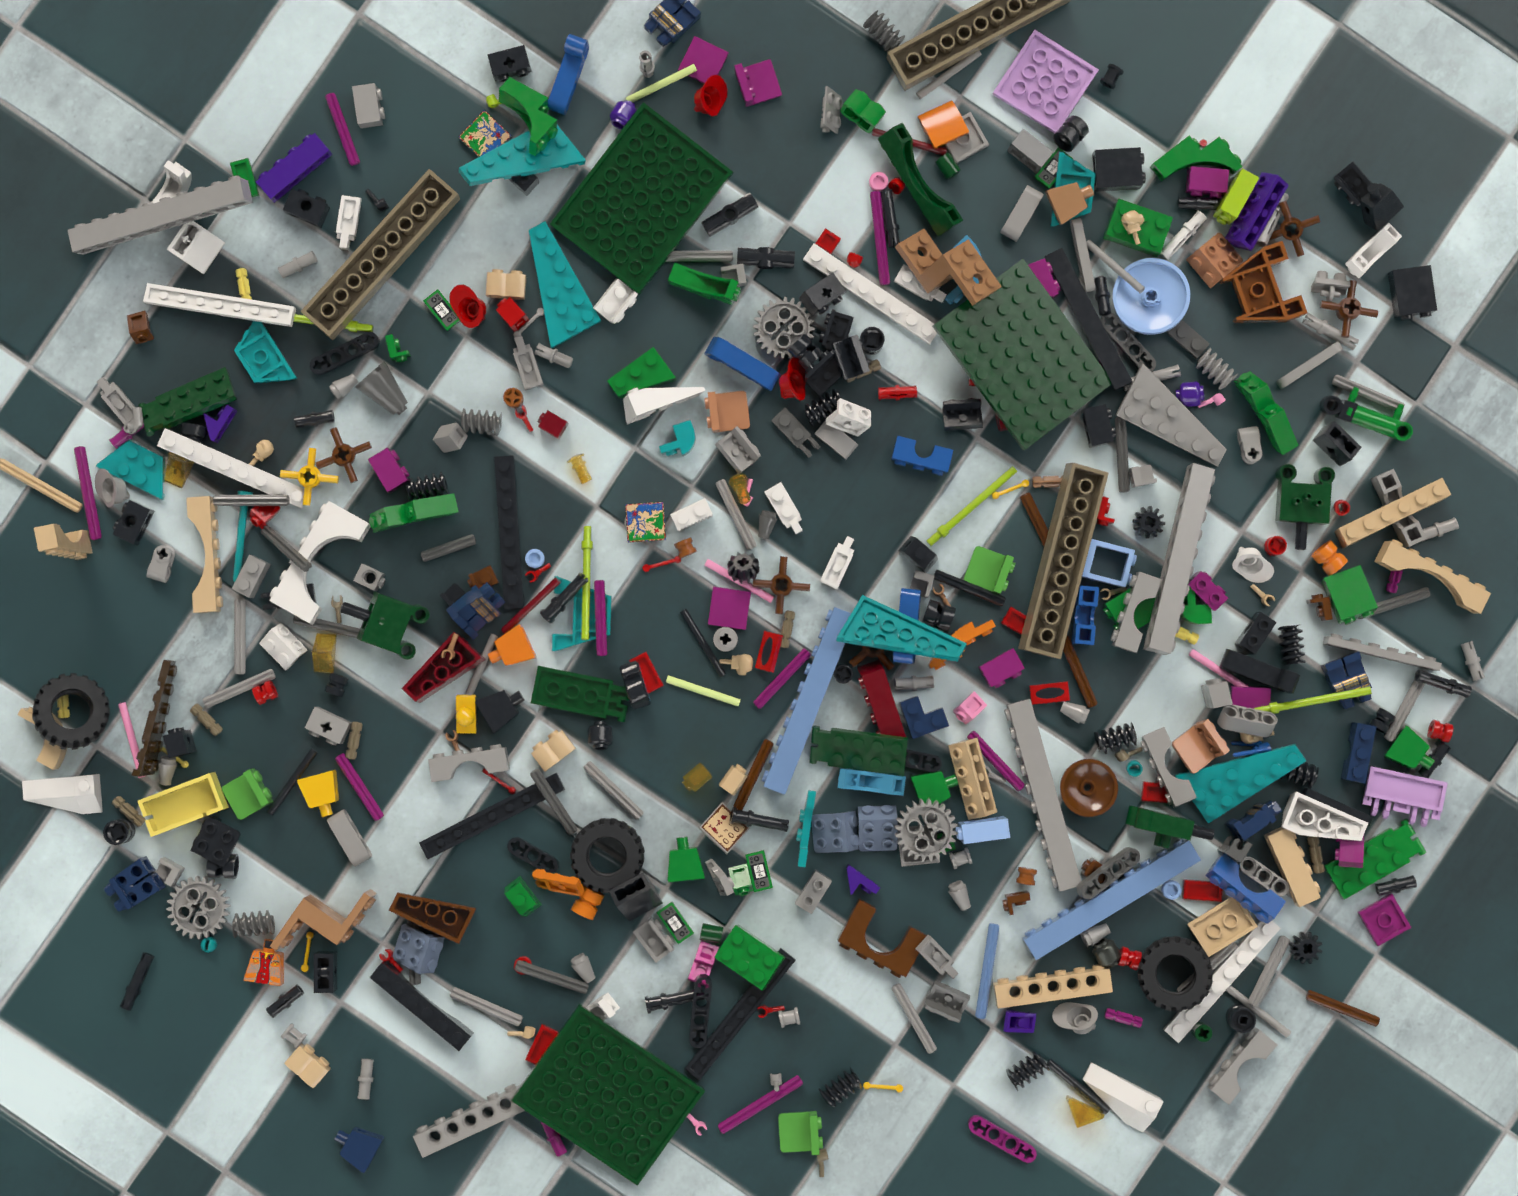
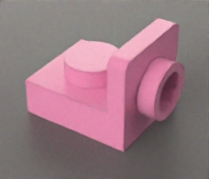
M974 691L953 712L958 720L967 724L987 704Z

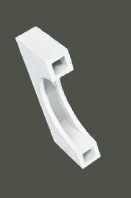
M328 501L327 504H323L320 508V516L317 521L314 520L310 525V533L307 538L304 537L299 544L301 548L298 552L311 562L318 550L334 540L353 539L362 542L371 526L366 521ZM290 560V567L281 574L279 579L281 582L278 587L275 586L272 589L269 601L313 625L322 608L309 595L306 586L307 572L301 570Z

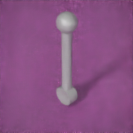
M538 308L537 313L519 331L514 332V337L521 336V333L536 318L543 316L544 309Z

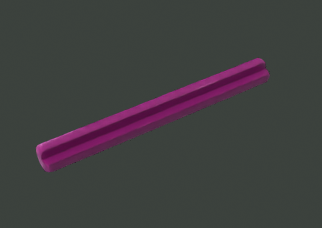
M873 191L870 193L879 282L880 285H889L890 276L880 191Z
M83 446L74 448L89 535L91 540H98L102 536L86 449Z
M796 1075L780 1085L779 1091L772 1090L719 1123V1130L722 1134H725L802 1086V1079Z

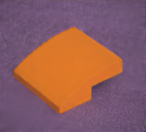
M952 100L918 116L925 134L928 135L934 149L969 133L960 112Z

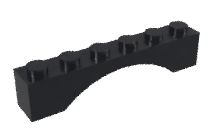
M388 961L381 962L369 977L458 1051L474 1034L461 1021L446 1013L425 997Z

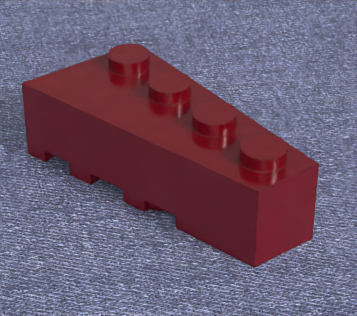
M453 632L401 689L415 702L421 703L486 659L460 634H458L454 646L455 657L449 660L451 654L447 651L445 658H442V651L448 649L454 633L458 634Z
M877 660L857 667L861 677L858 678L861 689H865L866 696H864L867 707L871 706L873 712L870 714L873 725L877 724L878 731L875 732L877 734L906 737L884 668L880 661Z

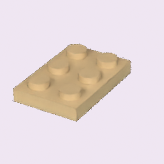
M1232 897L1187 924L1208 957L1258 927L1248 910L1243 908Z

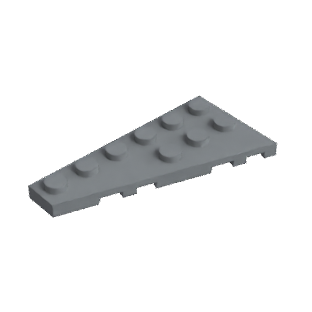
M1141 364L1116 416L1218 467L1227 449L1144 364Z

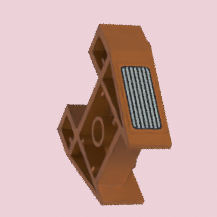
M1283 241L1263 247L1221 279L1220 284L1232 280L1243 312L1242 316L1236 317L1233 320L1234 323L1287 322L1308 313L1302 295L1283 301L1271 267L1289 259Z

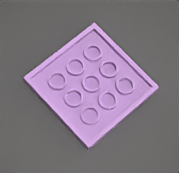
M1034 30L994 90L993 95L1055 134L1063 126L1099 69Z

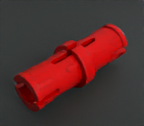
M916 385L878 387L879 400L917 398Z

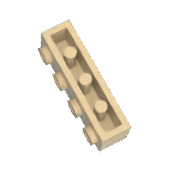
M978 738L948 745L968 820L997 813Z
M1282 827L1265 834L1264 837L1279 871L1289 885V893L1295 906L1302 907L1321 898L1319 892H1321L1320 887L1316 881L1313 882L1311 877L1313 874L1309 864H1305L1303 859L1305 854L1302 848L1297 846L1295 839H1297L1296 834Z

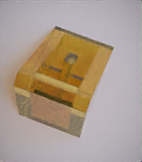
M170 452L168 454L164 481L182 489L194 462Z
M317 633L312 650L315 672L334 673L337 634Z
M1069 1095L1066 1096L1067 1104L1077 1128L1104 1118L1105 1115L1102 1111Z

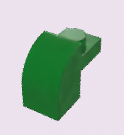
M1189 587L1188 594L1184 597L1185 608L1182 615H1180L1181 618L1191 624H1211V608L1207 604L1196 605L1195 592Z

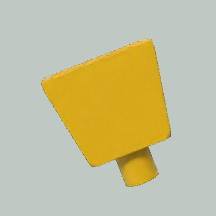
M336 770L297 780L309 808L319 806L321 817L333 814L330 803L339 801Z

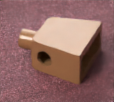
M1077 182L1045 191L1059 225L1086 209L1088 206L1085 199L1094 196L1091 185L1080 189Z

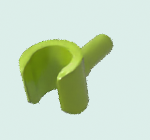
M495 94L486 97V102L490 108H495L502 104Z

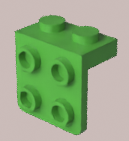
M977 546L973 551L964 580L994 593L1001 594L1002 591H1006L1009 581L1006 580L1008 573L1012 574L1016 564L1013 562L1014 557L1002 555Z
M255 768L247 770L243 775L222 787L226 799L240 820L274 802L271 798L270 790L264 786L263 778Z
M817 1111L780 1113L778 1116L780 1150L782 1152L811 1151L812 1155H820L819 1149H823L822 1137H818V1129H822L821 1117H817Z

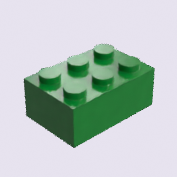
M1118 199L1114 205L1103 239L1158 257L1161 254L1173 217ZM1133 210L1144 217V222L1140 225L1141 230L1137 231L1140 244L1137 245L1135 244L1133 234L1127 233L1121 221L1123 214Z
M740 925L734 926L714 958L761 990H765L786 958Z

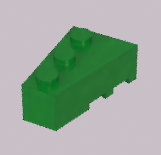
M654 347L607 380L619 399L628 395L627 392L634 388L639 390L655 388L677 381L675 375Z

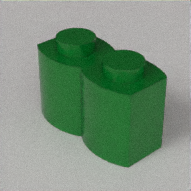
M855 89L840 109V112L846 118L855 122L867 133H871L886 113L881 104L871 101L865 92Z

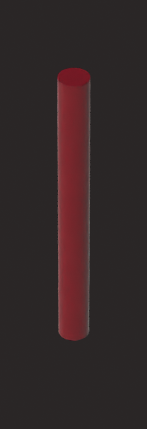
M874 128L872 135L880 137L887 131ZM913 139V147L942 156L946 154V148L938 147L934 149L932 144Z
M555 577L501 628L502 632L505 634L513 629L561 583L560 580Z

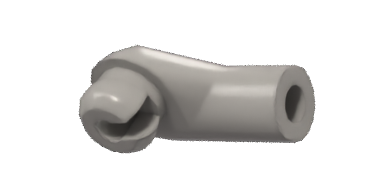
M142 407L132 408L133 419L123 427L126 433L135 434L143 426Z

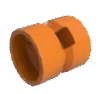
M1331 540L1324 543L1311 555L1318 564L1323 563L1322 568L1328 576L1336 573L1348 562V559L1343 554L1336 553L1338 548Z
M583 885L585 892L579 899L574 901L571 910L587 919L593 920L598 911L596 906L601 904L605 895L600 891H593L592 888Z

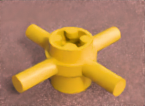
M309 448L307 465L302 467L299 472L281 470L280 472L281 478L298 479L299 483L304 487L303 505L310 506L312 488L318 486L320 482L337 484L339 482V476L321 474L319 469L315 467L316 448ZM309 471L315 477L306 482V473Z

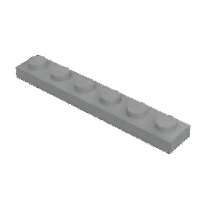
M1337 634L1324 637V645L1360 652L1432 671H1440L1442 663L1436 662V658L1424 656V659L1418 658L1416 653L1406 652L1402 654L1398 653L1399 649L1387 647V650L1375 643L1364 645L1361 644V640L1350 638L1349 641L1343 640V636Z

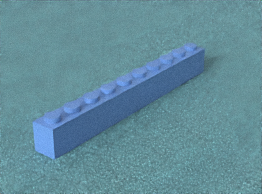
M834 607L833 611L830 609L825 619L828 621L826 629L822 627L818 636L821 639L819 646H814L811 654L814 659L812 664H807L804 672L807 677L805 682L801 681L797 692L800 694L798 699H793L790 710H793L791 717H786L783 728H786L784 735H779L776 745L779 746L776 753L772 752L769 763L772 764L770 770H765L761 781L765 782L763 786L784 795L786 794L845 645L843 642H837L836 639L851 615L849 612Z
M1182 838L1172 844V848L1160 850L1156 853L1157 857L1152 860L1148 858L1142 861L1140 867L1135 870L1131 868L1123 874L1124 877L1115 880L1094 898L1086 900L1081 898L1074 903L1075 906L1071 909L1065 908L1058 912V916L1053 920L1048 918L1041 923L1042 926L1038 929L1032 928L1025 932V936L1022 939L1034 959L1041 958L1201 861L1191 842Z

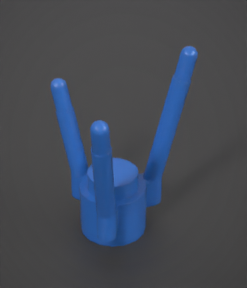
M1243 741L1231 742L1232 745L1254 746L1252 750L1233 753L1234 757L1271 751V746L1268 742L1262 743L1258 741L1253 744H1245Z

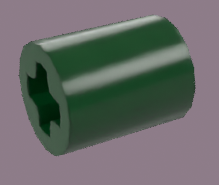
M950 153L945 154L935 162L947 180L961 171Z
M703 923L699 940L720 944L724 927Z
M1197 1022L1191 1029L1192 1035L1201 1042H1207L1212 1037L1211 1028L1203 1022Z

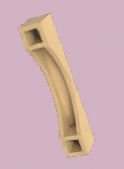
M1443 478L1438 479L1338 528L1335 534L1344 549L1401 519L1446 499L1451 493Z
M211 496L187 497V517L199 531L205 550L203 574L198 586L192 593L193 613L221 612L223 598L220 596L219 588H222V579L218 574V569L221 568V561L217 557V550L220 549L219 539H216V531L219 529L218 520L215 519L217 506L213 505V497Z
M57 524L34 528L38 551L45 552L46 555L52 554V556L58 555V557L64 556V558L79 560L87 558V554L93 553L89 532L86 530L64 534L60 525Z
M1397 540L1384 541L1374 561L1375 563L1391 571L1411 568L1429 573L1448 588L1458 606L1473 614L1482 613L1491 594L1485 590V586L1469 582V578L1464 575H1455L1452 573L1453 570L1451 568L1436 565L1435 560L1419 556L1420 553L1418 551L1402 547L1403 544Z

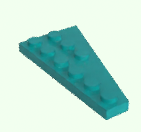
M557 125L558 133L556 137L550 139L546 148L536 156L529 153L531 136L530 132L527 131L459 167L458 172L469 186L490 183L492 180L500 178L505 180L511 179L512 176L516 175L527 176L548 172L550 169L559 167L562 169L569 168V165H585L586 160Z
M546 221L529 229L550 346L553 349L601 322V319L596 310L593 309L587 294Z
M864 595L861 596L836 639L837 642L958 662L967 644Z
M1296 744L1273 749L1272 751L1202 768L1194 774L1186 772L1176 774L1175 776L1178 779L1190 781L1197 797L1192 801L1206 821L1210 823L1306 762V758Z

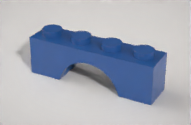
M1225 853L1216 859L1205 875L1211 883L1222 888L1229 897L1236 899L1243 908L1250 910L1256 915L1258 920L1266 924L1275 919L1286 902L1271 889L1264 893H1256L1247 889L1239 877V864Z

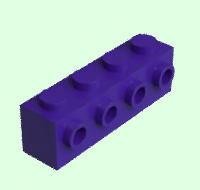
M315 133L307 135L302 140V144L291 148L284 159L277 160L273 164L272 169L268 172L264 171L259 175L256 183L274 203L333 155Z
M1262 172L1225 239L1235 248L1252 251L1289 185L1279 175Z

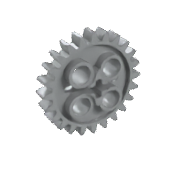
M777 297L775 304L771 300H769V307L763 304L764 312L758 310V314L761 317L754 318L759 323L753 325V328L758 330L754 333V336L760 337L756 343H763L761 350L767 348V355L774 352V358H776L778 354H781L783 360L785 354H788V357L791 359L792 355L787 350L800 337L806 334L810 339L814 338L810 332L815 331V328L810 327V325L815 321L808 319L811 315L810 313H805L807 310L805 307L800 308L801 301L794 304V298L787 302V297H784L783 302H780V299ZM786 310L790 313V317L782 319L779 313ZM794 316L797 317L795 321L788 325L787 332L783 330L774 340H771V337L781 330V324L786 326ZM768 323H773L776 329L773 332H768L765 326ZM799 324L803 327V331L795 333L792 327ZM786 337L789 340L788 345H779V338Z
M930 798L927 799L926 803L920 799L918 805L912 801L913 807L910 808L906 805L907 812L900 811L903 817L896 818L900 825L894 826L895 829L899 830V832L895 833V836L901 837L897 840L898 845L903 844L901 850H907V856L913 854L914 860H917L920 856L922 862L925 861L926 857L932 861L934 855L940 859L939 853L942 852L946 855L945 848L952 849L949 843L956 842L952 835H957L958 833L952 828L957 827V824L951 823L955 817L953 815L949 816L951 813L950 809L944 811V804L938 807L939 802L937 800L932 804ZM935 813L933 821L929 822L926 820L928 814ZM918 815L922 816L924 824L929 828L928 832L934 842L933 845H930L927 835L923 832L924 828ZM912 821H917L918 826L913 830L909 829V824ZM936 831H943L941 838H934ZM919 839H925V844L922 847L916 845Z
M196 876L194 881L192 877H189L188 883L183 880L180 882L182 887L178 885L174 887L177 893H170L173 899H169L167 902L172 904V906L166 908V910L172 911V914L167 917L174 918L171 925H178L176 931L183 929V936L189 932L191 939L194 938L195 934L198 939H201L203 934L207 938L210 937V932L213 935L217 933L216 928H223L220 922H227L224 916L230 915L226 908L231 905L225 904V901L230 897L223 896L226 890L220 891L221 883L215 886V879L208 882V877L205 876L201 881L200 876ZM193 889L198 892L199 896L197 899H193L191 896ZM207 892L206 898L202 901L204 893ZM209 898L215 901L216 905L214 908L209 907ZM201 903L200 908L202 910L196 912L198 907L195 905ZM183 907H187L189 909L188 916L183 915ZM195 914L193 922L191 923L190 919ZM201 915L206 918L207 922L205 925H201L199 922Z

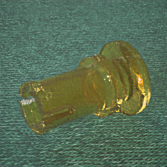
M583 453L577 454L567 461V463H572V469H575L581 484L592 480L585 466L586 461L582 460Z
M736 474L729 479V484L737 493L740 504H747L751 499L747 490L748 478L745 474Z

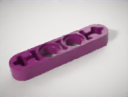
M974 1115L969 1119L968 1127L977 1136L1023 1162L1031 1163L1036 1159L1037 1152L1028 1142L982 1116ZM980 1120V1124L986 1128L984 1135L982 1134L984 1132L983 1129L979 1127L974 1129L973 1121L977 1122ZM997 1129L999 1137L996 1139L989 1138V1131ZM1012 1138L1016 1141V1146L1009 1149L1005 1146V1143L1008 1139ZM1020 1143L1023 1144L1021 1145L1022 1149L1028 1151V1149H1031L1030 1152L1032 1153V1156H1027L1025 1158V1154L1020 1150L1018 1151V1154L1015 1153L1019 1149Z

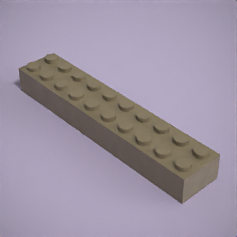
M983 0L890 50L886 58L904 91L1071 0Z
M428 169L301 310V313L330 339L334 340L460 200L458 193L433 171Z
M1066 463L1018 649L1061 659L1108 472L1077 463Z

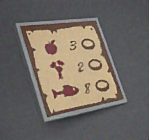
M722 802L699 829L725 854H728L750 828L746 827L745 824H730L731 810Z

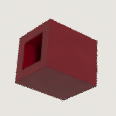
M549 410L546 413H542L537 421L539 423L538 427L558 440H560L569 424L566 420Z

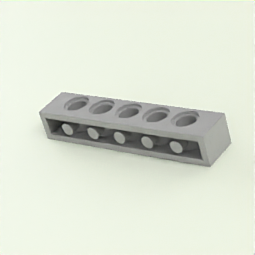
M515 1084L506 1087L504 1089L505 1092L499 1095L495 1092L487 1096L488 1100L475 1101L469 1105L470 1108L464 1111L460 1108L452 1112V1116L447 1119L443 1116L435 1120V1124L429 1127L426 1124L417 1128L413 1138L422 1158L525 1111L511 1101L520 1085L515 1086ZM509 1099L511 1106L504 1107L501 1100ZM491 1107L494 1112L493 1115H486L484 1108ZM473 1115L476 1122L469 1123L466 1116ZM455 1123L458 1126V1131H451L449 1124ZM431 1132H439L441 1138L438 1140L433 1139Z

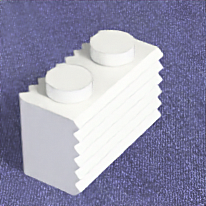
M705 498L670 514L679 532L713 516Z

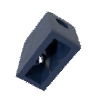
M355 1127L350 1135L339 1130L334 1140L344 1145L340 1155L359 1171L365 1173L384 1136Z

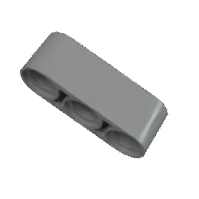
M1027 185L1000 233L1017 242L1044 194Z
M1230 704L1223 707L1217 723L1225 730L1269 737L1278 719L1271 712Z
M345 809L327 819L331 830L354 867L372 857L371 851Z
M1246 855L1242 863L1236 861L1239 864L1240 872L1269 891L1271 889L1278 896H1284L1288 893V883L1254 858ZM1245 860H1249L1251 863L1250 868L1247 870L1243 869V862ZM1261 871L1266 872V878L1263 881L1259 880V873ZM1277 882H1281L1282 889L1276 892L1274 886Z

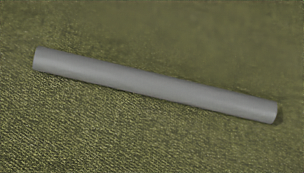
M980 50L961 60L916 93L918 98L922 99L982 55Z
M1091 240L1086 242L1087 248L1136 291L1139 293L1144 291L1145 287L1097 245Z
M492 633L482 653L486 660L477 665L465 695H473L489 659L488 653L492 652L495 645L494 641L498 638V636Z
M1230 985L1226 989V992L1286 1038L1291 1034L1289 1029L1259 1006L1254 1007L1250 1005L1248 998Z

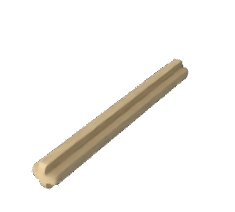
M0 458V469L74 512L78 513L81 510L82 503L7 460Z

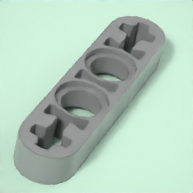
M1081 218L1070 220V227L1082 286L1085 292L1095 291L1094 277Z
M1338 341L1278 379L1276 381L1280 389H1283L1343 349Z

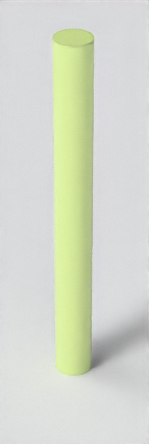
M692 64L626 97V100L633 103L696 72L697 69Z
M669 675L666 680L668 684L735 706H739L741 700Z

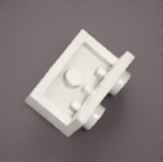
M282 623L272 628L259 643L285 671L307 651L303 644Z

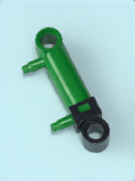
M1353 387L1348 400H1341L1337 396L1328 395L1320 401V409L1323 413L1335 415V418L1356 424L1395 440L1405 441L1413 435L1412 426L1400 420L1404 408L1403 404H1398L1393 417L1384 415L1355 403L1359 391L1357 387ZM1330 400L1335 402L1333 410L1327 408V403ZM1400 426L1405 428L1403 436H1399L1397 433Z

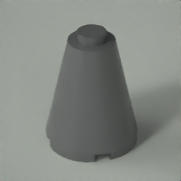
M385 362L381 363L355 386L359 391L393 415L395 413L400 415L407 409L405 405L408 402Z

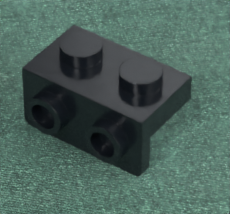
M1352 161L1333 177L1336 180L1334 182L1335 186L1340 191L1344 190L1347 193V200L1352 205L1360 206V200L1368 193L1367 187L1372 182L1357 164Z
M832 309L831 314L827 313L824 322L827 325L826 332L822 331L819 342L822 343L821 348L831 351L833 350V343L847 339L854 317L838 313L834 309Z
M858 335L832 344L844 380L870 371L869 362L864 355L863 345Z
M951 399L943 402L944 431L983 428L981 399Z

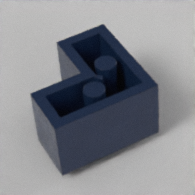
M918 696L899 702L912 739L949 726L943 708L924 713Z

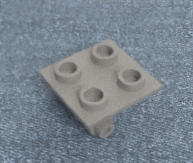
M828 86L825 87V96L823 97V113L821 114L823 118H821L820 128H822V132L828 133L831 130L838 134V128L841 126L840 109L843 106L841 96Z

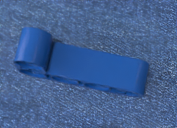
M569 34L564 46L565 54L548 99L549 110L566 115L589 51L588 40Z
M713 337L704 353L709 358L722 362L769 391L773 390L781 375L776 370L720 337Z
M902 588L900 595L899 612L918 621L921 590ZM894 651L893 662L914 664L916 655Z

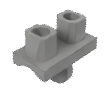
M1318 271L1311 286V292H1318L1320 296H1326V301L1332 302L1333 297L1340 298V295L1345 296L1347 289L1350 287V281L1346 280L1345 273H1336L1333 279H1328L1326 271Z

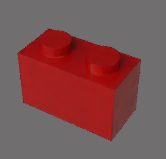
M511 297L508 299L504 298L498 303L496 311L514 332L518 331L529 321L527 315Z

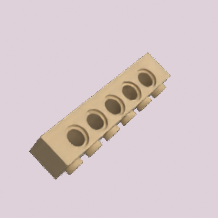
M1098 964L1093 965V969L1085 970V967L1073 968L1072 972L1057 970L1051 975L1042 972L1036 973L1035 977L1028 978V975L1017 976L1016 980L1000 978L997 979V982L993 983L996 1006L999 1009L1111 993L1113 989L1110 969ZM1090 975L1095 976V982L1087 985L1086 978ZM1070 978H1075V986L1067 987V981ZM1051 981L1057 982V987L1054 990H1048V983ZM1031 984L1038 985V990L1035 993H1030L1028 990ZM1013 986L1019 987V993L1015 996L1009 994Z

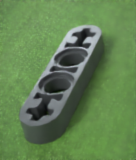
M1113 313L1101 317L1100 320L1109 337L1138 370L1144 362L1141 359L1137 362L1136 359L1144 353L1145 356L1142 358L1146 362H1151L1149 365L1151 369L1149 370L1152 372L1156 367L1155 359ZM1105 318H1112V325L1114 327H1116L1117 324L1120 326L1113 332V334L1111 333L1113 327L1111 325L1106 326L1104 324L1106 322ZM1118 331L1126 333L1127 338L1125 341H1119L1116 338ZM1136 345L1139 348V354L1131 355L1129 347Z
M1131 847L1121 850L1078 884V895L1085 899L1094 898L1139 862V851ZM1118 862L1119 870L1114 873L1112 870L1113 864ZM1103 873L1105 880L1099 884L1098 877ZM1086 886L1090 887L1088 888V894L1084 893L1086 891Z

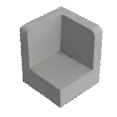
M743 264L721 267L722 278L739 281V287L747 285Z
M458 423L441 426L433 441L446 453L461 449L468 435Z
M1151 465L1129 468L1132 488L1157 482V478L1154 479Z
M916 570L910 589L921 590V597L928 598L935 575Z
M166 857L160 858V865L155 873H158L159 877L165 879V884L169 886L176 885L185 868Z

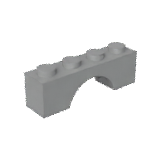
M1394 469L1371 478V482L1383 506L1403 497L1402 485ZM1412 515L1392 524L1404 548L1427 539L1419 521Z
M1136 572V575H1132L1129 586H1132L1130 593H1126L1123 604H1125L1124 611H1120L1117 618L1118 628L1117 630L1114 629L1111 636L1112 646L1137 653L1143 634L1135 626L1134 611L1141 601L1156 597L1162 579L1142 572Z
M1165 727L1142 736L1141 746L1144 752L1148 751L1150 759H1148L1149 764L1153 770L1156 769L1159 775L1156 777L1160 787H1164L1167 792L1165 794L1167 803L1175 808L1196 799L1197 797L1190 781L1175 778L1168 772L1165 766V754L1172 745Z
M501 744L491 745L490 750H483L482 747L472 748L470 753H464L463 750L452 751L451 756H445L444 753L433 754V758L428 759L431 782L453 779L458 766L466 761H475L482 764L488 773L510 770L507 747H502Z
M1256 1027L1247 1032L1244 1042L1234 1048L1232 1057L1222 1063L1219 1073L1217 1075L1214 1074L1208 1082L1209 1085L1207 1087L1228 1105L1241 1091L1237 1081V1073L1240 1066L1251 1058L1266 1060L1278 1045Z

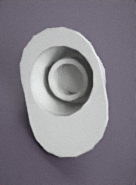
M1239 548L1236 559L1232 563L1233 569L1255 583L1268 581L1273 576V566L1262 557L1257 549Z

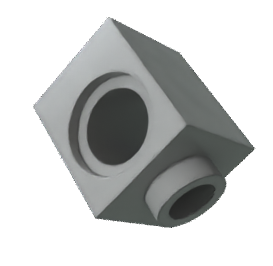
M361 564L353 581L371 590L378 591V589H382L386 579L384 578V573L366 564ZM370 573H374L376 579L370 584L367 581V576Z

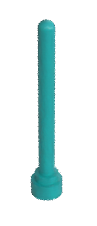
M238 491L237 495H253V492ZM240 506L233 572L234 582L242 569L248 506Z

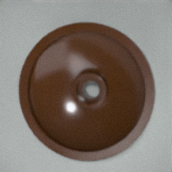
M1082 759L1074 762L1065 770L1060 781V794L1063 802L1072 812L1080 816L1094 817L1105 813L1112 807L1118 794V782L1112 769L1105 763L1095 759ZM1088 783L1090 785V789L1088 791H1085L1084 785Z

